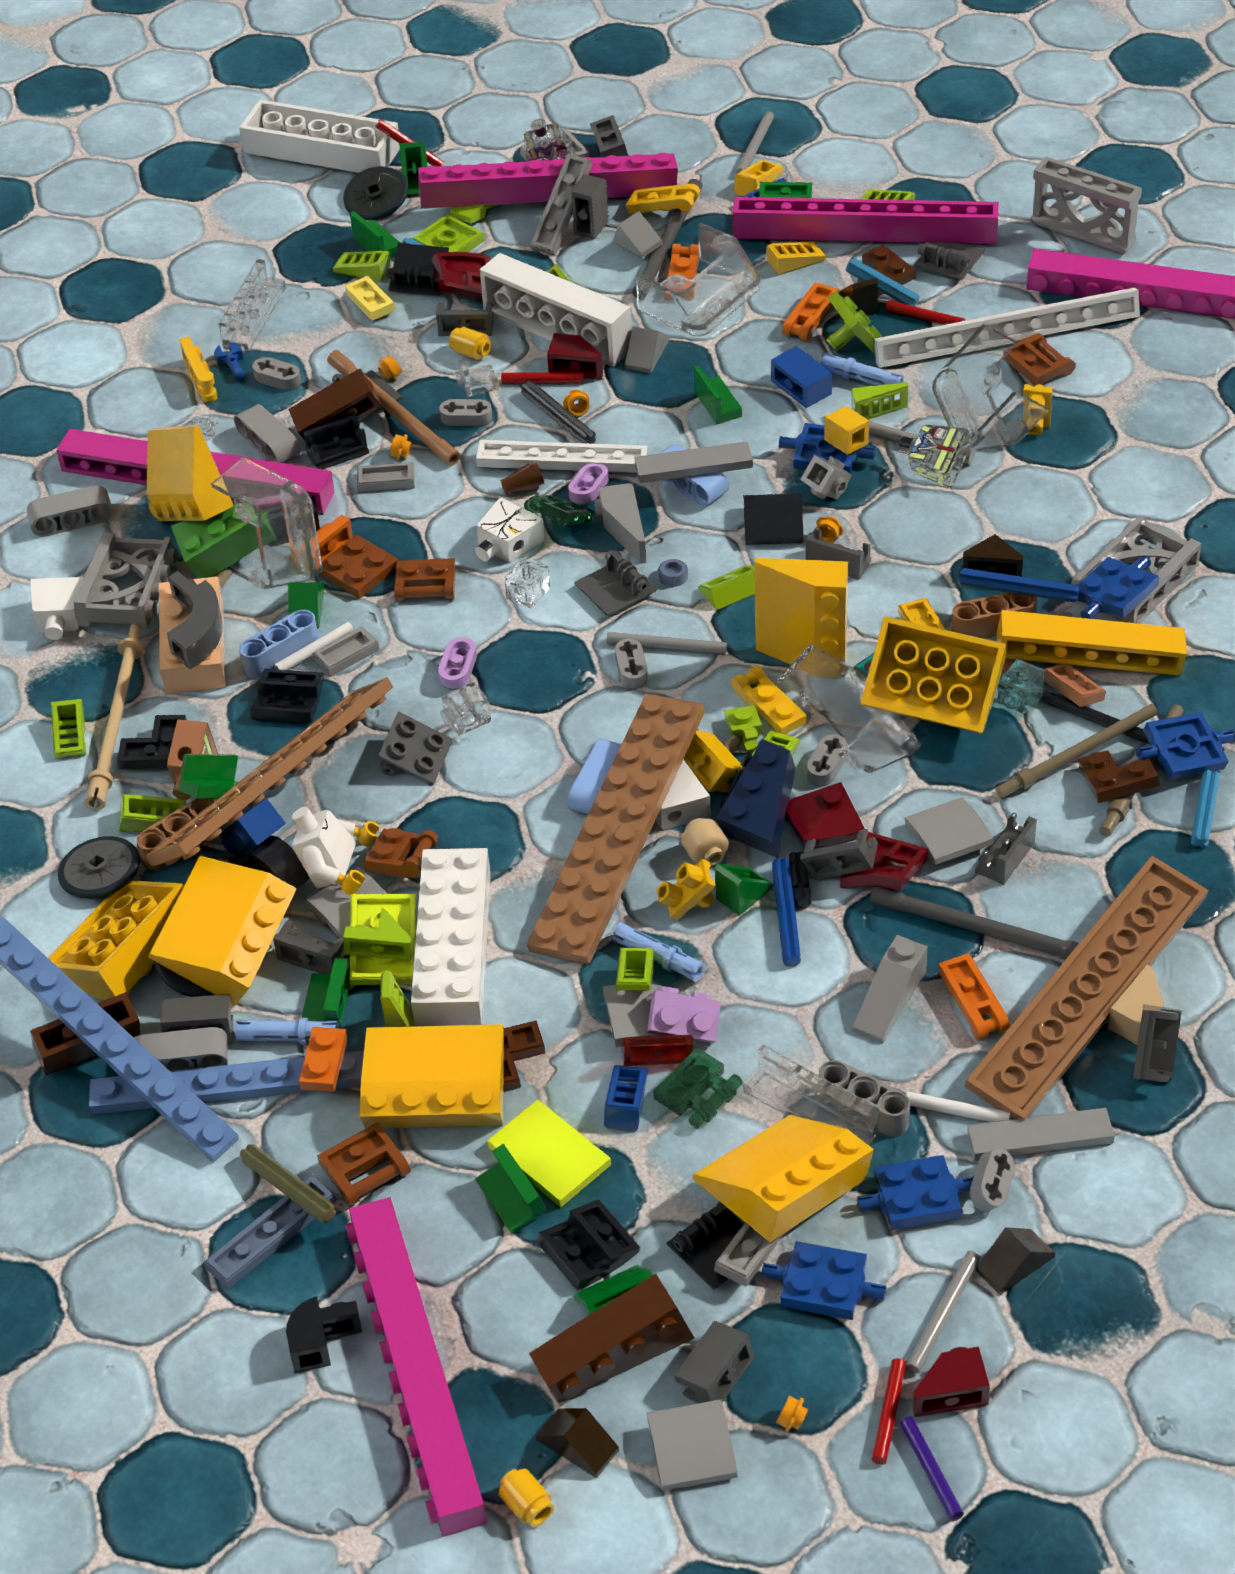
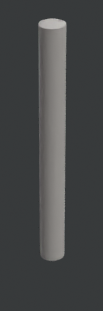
M767 111L764 114L735 171L736 174L750 166L774 119L772 112Z
M607 632L606 638L607 644L615 645L622 639L632 638L639 641L642 647L715 654L727 653V642Z
M967 1251L906 1364V1368L910 1372L918 1374L980 1260V1256L976 1252Z

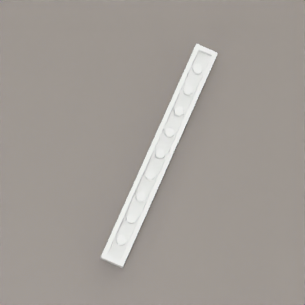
M1134 287L875 338L876 365L882 368L1023 340L1036 333L1049 335L1139 317V291Z

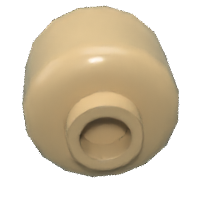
M698 818L691 821L684 829L681 843L694 864H697L701 859L709 861L711 866L722 861L728 851L729 841L716 821Z

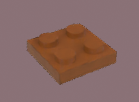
M356 535L316 567L319 576L360 599L396 571V561H399V559Z

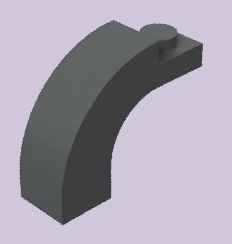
M176 571L168 576L172 596L191 614L184 622L167 632L171 654L186 667L192 669L205 660L218 645L223 632V622L218 598L211 584L204 580L197 585L193 579H187L179 571Z

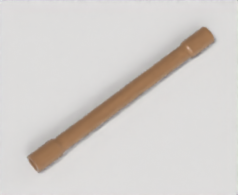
M339 350L332 351L327 358V362L340 374L347 376L358 370L354 363ZM368 378L374 387L382 408L431 448L433 453L448 466H453L459 461L460 453L444 439L439 438Z

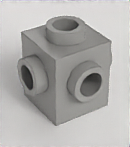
M814 455L800 480L812 487L810 492L817 497L825 500L828 496L838 500L840 495L846 490L852 475L843 469L845 464L830 456L826 460Z

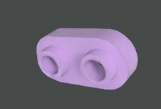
M598 463L583 466L568 485L569 499L578 505H588L594 501L599 495L598 487L606 486L609 481L608 468Z
M464 637L455 638L447 644L438 668L439 680L443 686L455 689L466 685L469 681L477 658L476 645L471 639Z

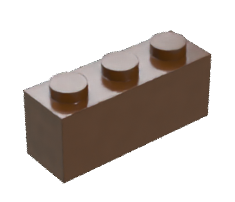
M361 368L288 410L297 432L305 441L304 431L356 414L359 420L382 407L372 383Z
M126 992L97 1003L131 1036L141 1035L139 1018ZM60 1019L30 1030L33 1049L46 1076L97 1056Z

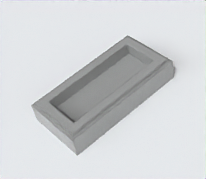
M413 462L357 466L358 493L415 488Z
M361 626L313 652L312 655L313 661L331 677L377 652L380 648L379 642Z

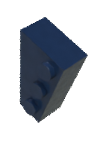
M762 739L716 817L725 836L778 859L781 835L785 827L787 804L790 801L796 770L790 750Z

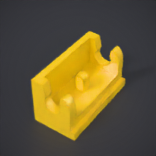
M696 731L684 761L709 792L713 793L715 790L727 792L730 786L727 782L735 776L738 769H742L741 763L713 733Z

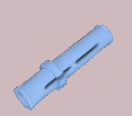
M826 352L821 361V365L828 368L830 372L842 375L847 380L852 378L872 385L904 382V375L861 364L851 357L845 359Z
M619 922L613 930L612 941L628 948L654 949V961L661 964L662 968L668 972L673 970L694 982L699 981L704 974L705 963L682 952L681 948L675 945L672 947L623 922Z
M300 1018L299 1021L237 1020L235 1037L237 1042L292 1041L299 1042L300 1045H307L313 1027L339 1029L338 1020L309 1021L308 1018Z

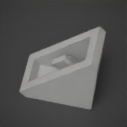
M640 211L618 224L613 237L614 243L642 258L663 245L661 238Z
M633 326L625 369L651 374L669 341V336L660 331Z

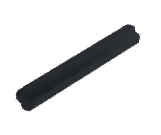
M528 380L526 383H522L521 394L581 443H595L596 433L534 382Z

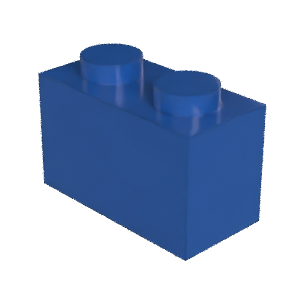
M795 346L771 359V382L805 408L832 395V372L799 347Z
M266 798L222 831L220 834L222 844L230 854L235 855L239 859L279 830L286 822Z

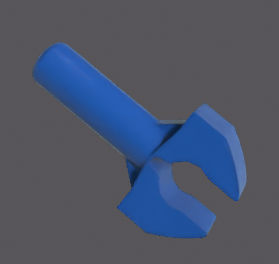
M228 342L230 354L223 352L220 345H218L214 351L217 365L227 364L236 380L244 379L245 374L237 361L243 359L240 345Z

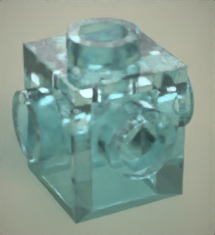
M1016 659L1006 672L1001 673L997 687V703L1025 714L1032 704H1038L1042 697L1044 669Z

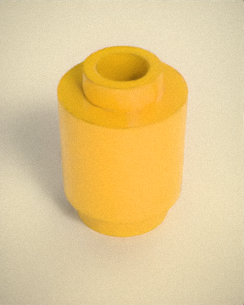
M466 327L455 328L449 337V347L455 353L476 360L483 359L491 349V343L487 334Z
M513 1469L501 1479L498 1495L522 1523H528L531 1527H537L550 1517L554 1510L551 1495L527 1469Z

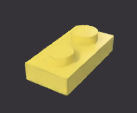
M368 276L345 285L346 295L372 321L395 311L394 302Z

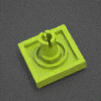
M835 291L828 299L843 318L845 324L830 337L826 338V340L836 352H839L844 345L856 336L875 354L874 339L880 338L882 335L873 325L871 327L868 326L871 320L862 310L855 311L858 307L849 296L843 298Z

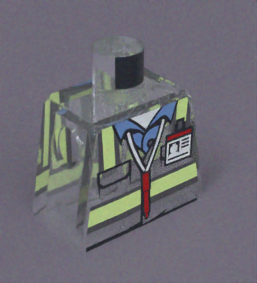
M536 119L531 123L532 130L525 132L523 135L527 162L531 160L565 159L567 154L575 155L572 144L558 123L554 122L546 125L544 119Z
M925 424L921 427L916 439L903 436L898 449L900 453L909 455L908 460L914 473L952 489L972 446V441L966 428Z

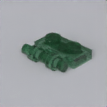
M554 495L533 496L524 503V508L527 511L543 514L550 518V523L561 527H566V524L579 525L582 522H592L595 512L571 500L565 501Z
M697 1047L653 1090L654 1100L679 1116L688 1108L694 1110L695 1113L688 1120L694 1128L698 1129L704 1122L709 1123L717 1115V1109L724 1102H730L737 1095L736 1090L743 1084V1081L736 1074H732L727 1080L722 1078L724 1064ZM708 1088L715 1091L708 1100L701 1097Z

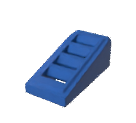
M614 1065L604 1106V1126L606 1128L628 1131L638 1130L648 1069ZM619 1081L638 1082V1084L624 1083Z

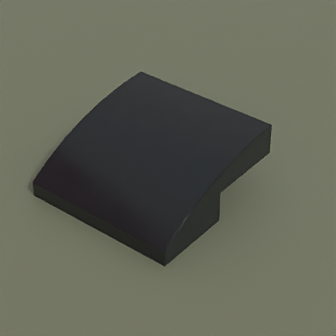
M801 493L743 495L745 545L804 543Z
M264 669L257 683L258 695L250 708L251 719L311 723L321 695L324 673Z
M599 1199L571 1210L568 1221L540 1231L536 1241L577 1291L612 1273L640 1251V1246Z

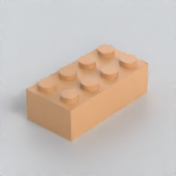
M218 577L193 579L197 585L207 580L214 588L221 611L223 632L214 651L192 669L186 667L171 654L167 632L184 622L191 612L173 598L169 582L159 583L160 673L165 694L226 688L224 610Z

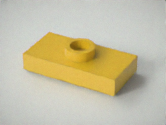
M927 598L898 605V614L902 620L946 630Z

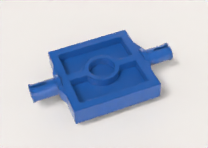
M805 423L802 432L797 438L782 436L779 438V448L795 450L793 468L806 470L814 455L826 460L832 456L844 463L843 469L850 473L852 465L857 458L874 460L876 448L862 447L846 455L824 440L825 425Z
M1142 555L1134 564L1129 565L1107 557L1077 585L1079 586L1078 601L1088 605V607L1081 611V618L1092 619L1101 612L1111 613L1122 618L1126 617L1159 586L1158 575L1145 571L1151 565V560L1147 556Z
M1202 712L1147 722L1143 731L1151 745L1137 747L1136 757H1138V760L1157 758L1169 780L1202 774L1205 770H1222L1226 768L1229 762L1222 750V744L1235 742V733L1233 729L1216 732L1207 723Z
M944 1155L874 1167V1177L878 1187L877 1193L857 1196V1206L859 1212L880 1208L887 1216L891 1230L962 1218V1207L958 1199V1193L970 1192L974 1176L955 1179L949 1172Z
M795 1241L791 1259L786 1263L785 1267L764 1262L761 1278L782 1281L783 1290L780 1297V1307L853 1320L856 1305L863 1296L884 1301L887 1285L865 1282L864 1271L867 1263V1254Z

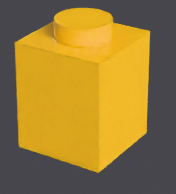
M845 406L825 416L824 440L848 455L868 445L869 420Z

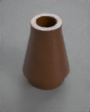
M529 462L500 480L506 496L539 489L540 485L545 484L537 463L530 465Z

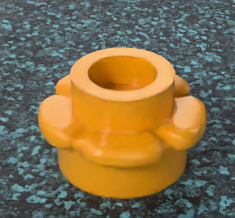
M390 355L384 359H379L380 366L377 369L386 380L392 378L396 381L397 376L402 373L399 364Z
M575 389L570 391L568 396H565L563 406L574 416H582L589 409L590 399L586 392Z
M396 434L393 439L389 456L395 457L397 461H400L401 457L407 458L412 442L407 441L408 436L406 434L404 437Z
M822 516L816 521V528L822 531V540L832 543L836 539L838 540L839 536H842L843 526L835 517L827 516L825 518Z
M789 1395L776 1421L777 1424L786 1428L785 1432H789L791 1427L798 1430L807 1414L808 1409L802 1407L804 1402L802 1397L800 1400H797Z

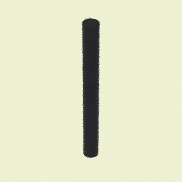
M1044 689L1040 690L1037 697L1038 701L1106 728L1120 721V719L1087 706L1080 707L1073 701ZM1136 726L1123 733L1126 736L1150 744L1143 728Z

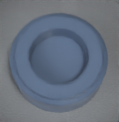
M666 560L658 568L659 580L666 586H680L688 579V567L681 560Z

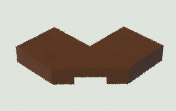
M536 1020L504 1028L503 1092L521 1088L514 1061L545 1053V1045Z

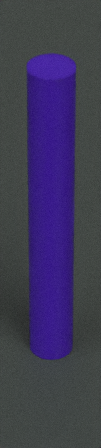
M904 1418L900 1422V1426L950 1521L960 1519L964 1512L914 1418Z

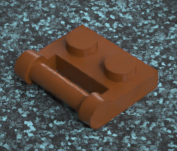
M1040 333L1016 342L1002 351V358L1035 386L1061 374L1065 376L1070 375L1076 368V363L1072 359L1062 356L1047 343L1046 338Z
M455 558L396 561L395 602H405V599L445 597L446 600L455 599Z
M383 828L364 859V871L416 878L421 873L423 849H434L439 840L438 836L432 830H424L421 834L404 832L398 828ZM415 849L412 856L406 859L410 850Z
M378 1122L317 1155L319 1165L339 1190L343 1200L349 1207L359 1202V1197L396 1176L403 1177L411 1172L407 1160ZM386 1159L391 1162V1164L353 1185L348 1181Z

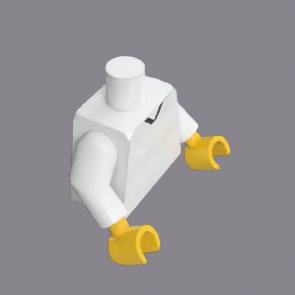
M301 807L296 810L291 817L298 827L292 844L293 850L316 889L339 883L341 884V889L346 894H355L364 882L365 876L357 870H351L345 876L356 844L353 836H356L362 845L369 846L378 838L376 832L380 828L379 825L373 821H367L362 828L355 827V823L337 819L328 810L312 814L308 807Z

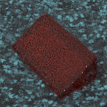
M693 1034L624 1037L621 1046L623 1066L692 1063Z

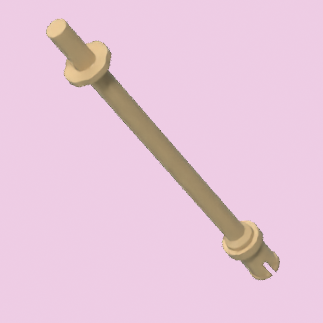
M131 624L128 637L118 643V652L123 656L97 769L89 773L87 780L89 789L85 805L92 810L95 800H98L96 810H101L105 807L107 791L112 787L113 776L109 773V768L135 659L143 656L145 650L144 645L139 642L142 630L141 625Z

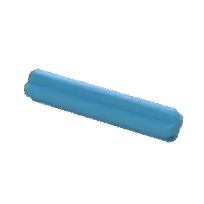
M855 258L848 262L846 272L862 281L877 278L879 291L902 304L916 306L920 297L917 293Z
M1205 770L1202 774L1191 836V844L1194 847L1200 846L1205 848L1209 843L1220 774L1217 771Z

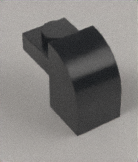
M273 835L247 853L248 859L240 865L268 872L296 889L310 879L293 848L281 838Z
M316 1296L304 1301L295 1308L286 1326L294 1373L330 1366L327 1340L362 1333L356 1300L337 1302L331 1306L320 1308L318 1297Z

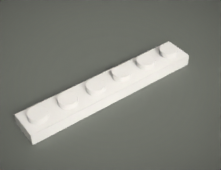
M480 440L476 464L477 467L519 469L529 462L530 465L537 463L539 469L579 471L587 464L598 463L605 465L608 468V472L637 473L634 457L648 455V446Z

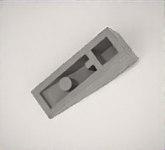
M633 483L598 487L599 499L594 500L596 517L601 516L604 529L640 563H645V538Z
M896 935L880 962L854 1021L852 1031L881 1043L885 1041L926 973L928 946Z

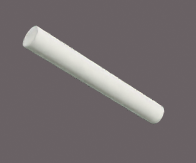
M346 622L275 663L274 669H291L313 656V652L354 631L352 625Z
M909 1091L906 1094L912 1107L986 1122L1010 1120V1113L1003 1110Z

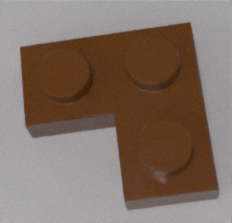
M884 244L862 254V263L901 285L916 279V269ZM878 290V297L884 294Z
M1108 750L1095 752L1078 759L1079 769L1098 804L1160 786L1159 775L1149 758L1133 761L1117 767Z

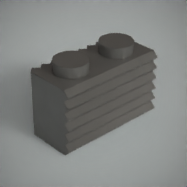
M582 175L580 181L571 190L573 230L575 235L594 240L608 223L607 181L605 179Z

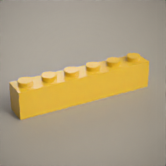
M1001 610L997 628V642L1006 644V658L1181 676L1187 656L1185 628Z

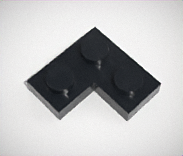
M155 715L152 738H121L117 758L119 769L167 768L177 720H187L186 715Z

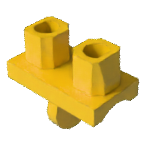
M1024 384L1021 425L1025 426L1026 434L1042 435L1043 428H1050L1053 387H1043L1041 384L1033 387L1030 384Z
M701 859L696 865L684 862L677 870V882L675 884L664 881L657 887L658 901L668 906L670 918L678 921L696 905L707 908L714 902L712 891L715 889V882L709 873V868L711 867L709 861Z

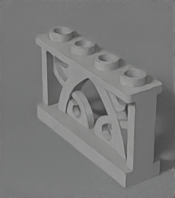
M1047 156L1034 169L1035 189L1031 223L1125 254L1136 242L1135 230L1138 202L1142 193L1141 187ZM1048 184L1051 185L1053 192H1047ZM1080 195L1089 197L1092 204L1102 213L1085 219L1070 201L1077 199ZM1048 199H1056L1057 202L1053 203L1051 207L1046 206ZM1119 208L1125 209L1124 217L1117 213ZM1113 219L1120 223L1123 231L1117 230L1118 224Z
M1139 515L1132 523L1129 522L1124 527L1123 532L1119 536L1112 538L1099 555H1094L1090 563L1082 571L1079 570L1074 575L1071 584L1078 585L1107 557L1127 564L1136 562L1142 555L1147 556L1151 560L1148 572L1158 575L1159 586L1126 617L1122 618L1107 613L1123 622L1140 624L1199 565L1202 543L1192 538L1189 541L1184 540L1147 522L1146 517ZM1142 539L1145 540L1144 545H1137ZM1148 542L1156 545L1155 549H1149ZM1155 562H1158V566L1163 567L1161 569H1158L1154 566Z
M103 532L73 602L77 625L89 627L91 622L141 625V628L148 629L151 619L155 618L157 614L159 583L169 582L168 576L171 575L172 565L177 563L178 552L177 548L173 547L172 537L165 536L164 540L116 538L115 533ZM130 569L143 579L137 584L119 591L115 583L109 581V579L125 575ZM139 602L138 606H132V603Z

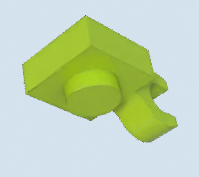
M755 705L724 710L725 721L730 735L742 739L746 753L754 752L758 747L756 739H758V735L762 734V724Z

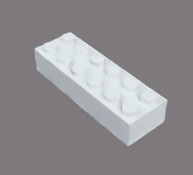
M261 99L239 127L243 153L300 162L301 164L323 166L324 168L346 170L347 172L360 173L372 167H388L400 150L398 142L375 127L379 119ZM385 121L398 130L397 122Z
M498 253L480 269L483 307L485 310L486 303L492 302L494 317L550 341L554 333L581 335L602 355V363L615 367L627 356L632 334L630 306L501 253Z
M488 848L423 849L411 996L415 1026L482 1025L491 875Z

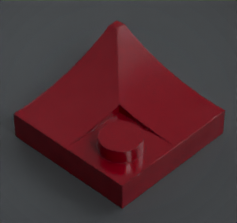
M470 252L435 253L432 257V263L437 272L440 291L483 302L480 269L490 261V257Z
M842 782L792 798L789 804H787L785 815L804 846L811 839L816 840L814 847L850 842L857 839L860 830L865 829Z
M868 832L866 841L871 837H875L878 841L873 869L842 875L840 887L845 889L856 886H877L901 891L927 861L928 849Z

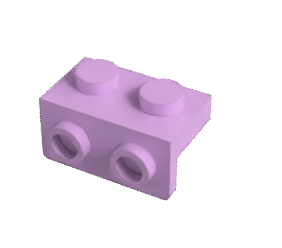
M659 987L658 990L648 995L647 1002L651 1003L647 1032L710 1044L716 1042L721 1002L711 1000V995L704 993H691V996L678 994V989L672 987Z

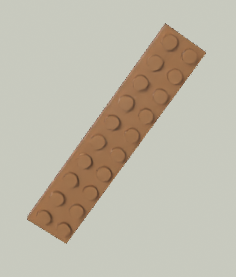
M388 677L349 693L147 854L146 858L151 865L156 866L165 862L169 866L180 858L186 860L195 855L200 850L198 845L202 841L209 842L222 833L220 829L225 823L229 825L244 815L241 811L247 805L252 807L265 798L263 795L264 791L268 788L273 790L286 781L284 775L288 772L292 774L307 764L304 760L309 755L314 757L327 748L325 742L329 739L333 741L346 733L345 726L349 723L353 725L362 720L367 715L365 712L367 708L373 709L386 700L385 694L394 688Z
M651 694L644 695L526 944L529 952L590 964L705 713L703 703Z
M1151 856L966 1079L964 1087L997 1109L1010 1113L1012 1119L1024 1121L1030 1117L1109 1019L1110 1009L1146 965L1151 966L1204 901L1208 889L1156 857Z

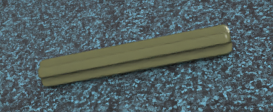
M248 1144L245 1149L240 1151L244 1164L320 1222L328 1223L330 1218L335 1217L336 1210H334V1205L257 1146Z

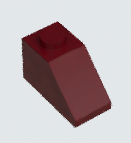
M553 334L547 352L548 372H584V378L603 379L602 355L581 335Z
M979 1346L972 1348L956 1347L940 1354L914 1390V1418L988 1405L990 1384Z

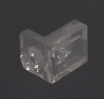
M458 360L459 370L455 371L456 380L459 387L463 386L467 397L499 390L498 380L492 365L479 366L468 370L465 360Z

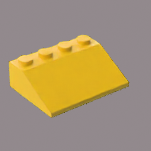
M199 425L152 428L148 430L147 497L150 501L148 504L149 510L158 521H205L233 507V503Z
M755 558L756 650L815 675L844 676L847 652L848 562Z
M884 616L860 705L983 734L1004 666L1006 644Z
M199 856L148 958L215 995L230 994L231 1004L236 1005L250 988L295 894L296 888L268 872Z
M130 881L122 889L110 894L65 939L48 959L84 992L98 999L107 1000L125 992L129 995L132 990L131 988L136 982L151 972L154 960L148 958V955L184 885L182 883Z
M503 1024L376 1027L366 1029L360 1091V1118L365 1129L377 1122L382 1128L503 1125Z
M788 1115L694 1173L693 1180L766 1240L772 1242L865 1181L874 1149L848 1129Z

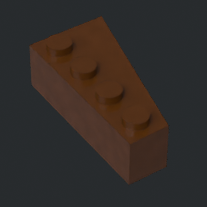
M655 1273L534 1349L529 1355L548 1388L560 1403L695 1338L674 1301Z

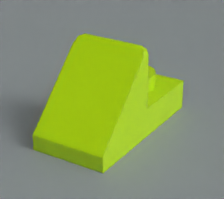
M381 908L379 929L370 928L365 925L345 926L344 955L411 960V937L384 908Z

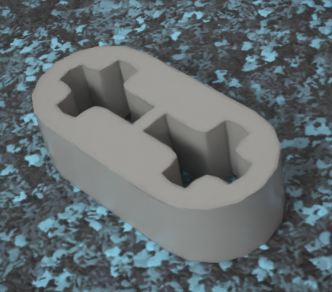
M263 357L254 361L252 365L254 379L259 383L282 390H293L301 385L300 369L293 364Z
M450 399L442 402L439 406L441 422L448 426H484L492 421L491 404L486 400Z
M632 638L620 640L615 645V658L620 681L623 686L629 689L642 688L648 681L647 665L642 645L639 641ZM627 652H631V655H633V657L628 658ZM630 670H635L636 675H632Z
M830 734L820 740L807 762V779L811 784L827 786L834 781L847 758V741L844 737Z
M995 1148L981 1155L970 1187V1197L974 1206L983 1212H989L1000 1207L1006 1200L1015 1169L1014 1160L1007 1150Z

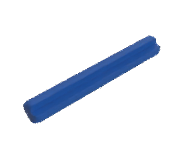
M963 568L959 575V584L963 586L1068 602H1076L1079 596V586L967 568Z
M786 858L781 860L775 859L772 862L782 959L786 966L798 965L801 962L790 863Z

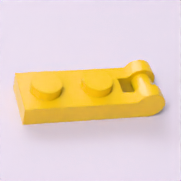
M683 184L634 190L625 206L629 214L638 211L641 214H645L650 211H669L677 208L683 212H688L693 207L694 201L699 197L700 189L695 184Z
M189 336L180 338L179 342L183 361L202 401L207 403L215 401L218 396L216 388L213 387L215 383L214 375L209 371L207 362L203 361L199 346H194Z
M755 665L748 669L747 674H738L731 678V685L734 691L749 706L755 705L757 713L776 732L786 735L807 723V715L765 675L761 666ZM755 684L757 687L752 689L750 685Z

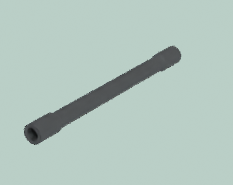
M690 179L687 183L697 185L701 192L703 186L699 180ZM679 208L675 209L661 236L663 245L654 250L632 290L635 298L643 300L649 294L654 284V279L688 212H683Z
M874 886L870 896V904L897 912L903 911L1061 956L1065 960L1079 944V942L1058 939L910 897L902 892L884 887Z

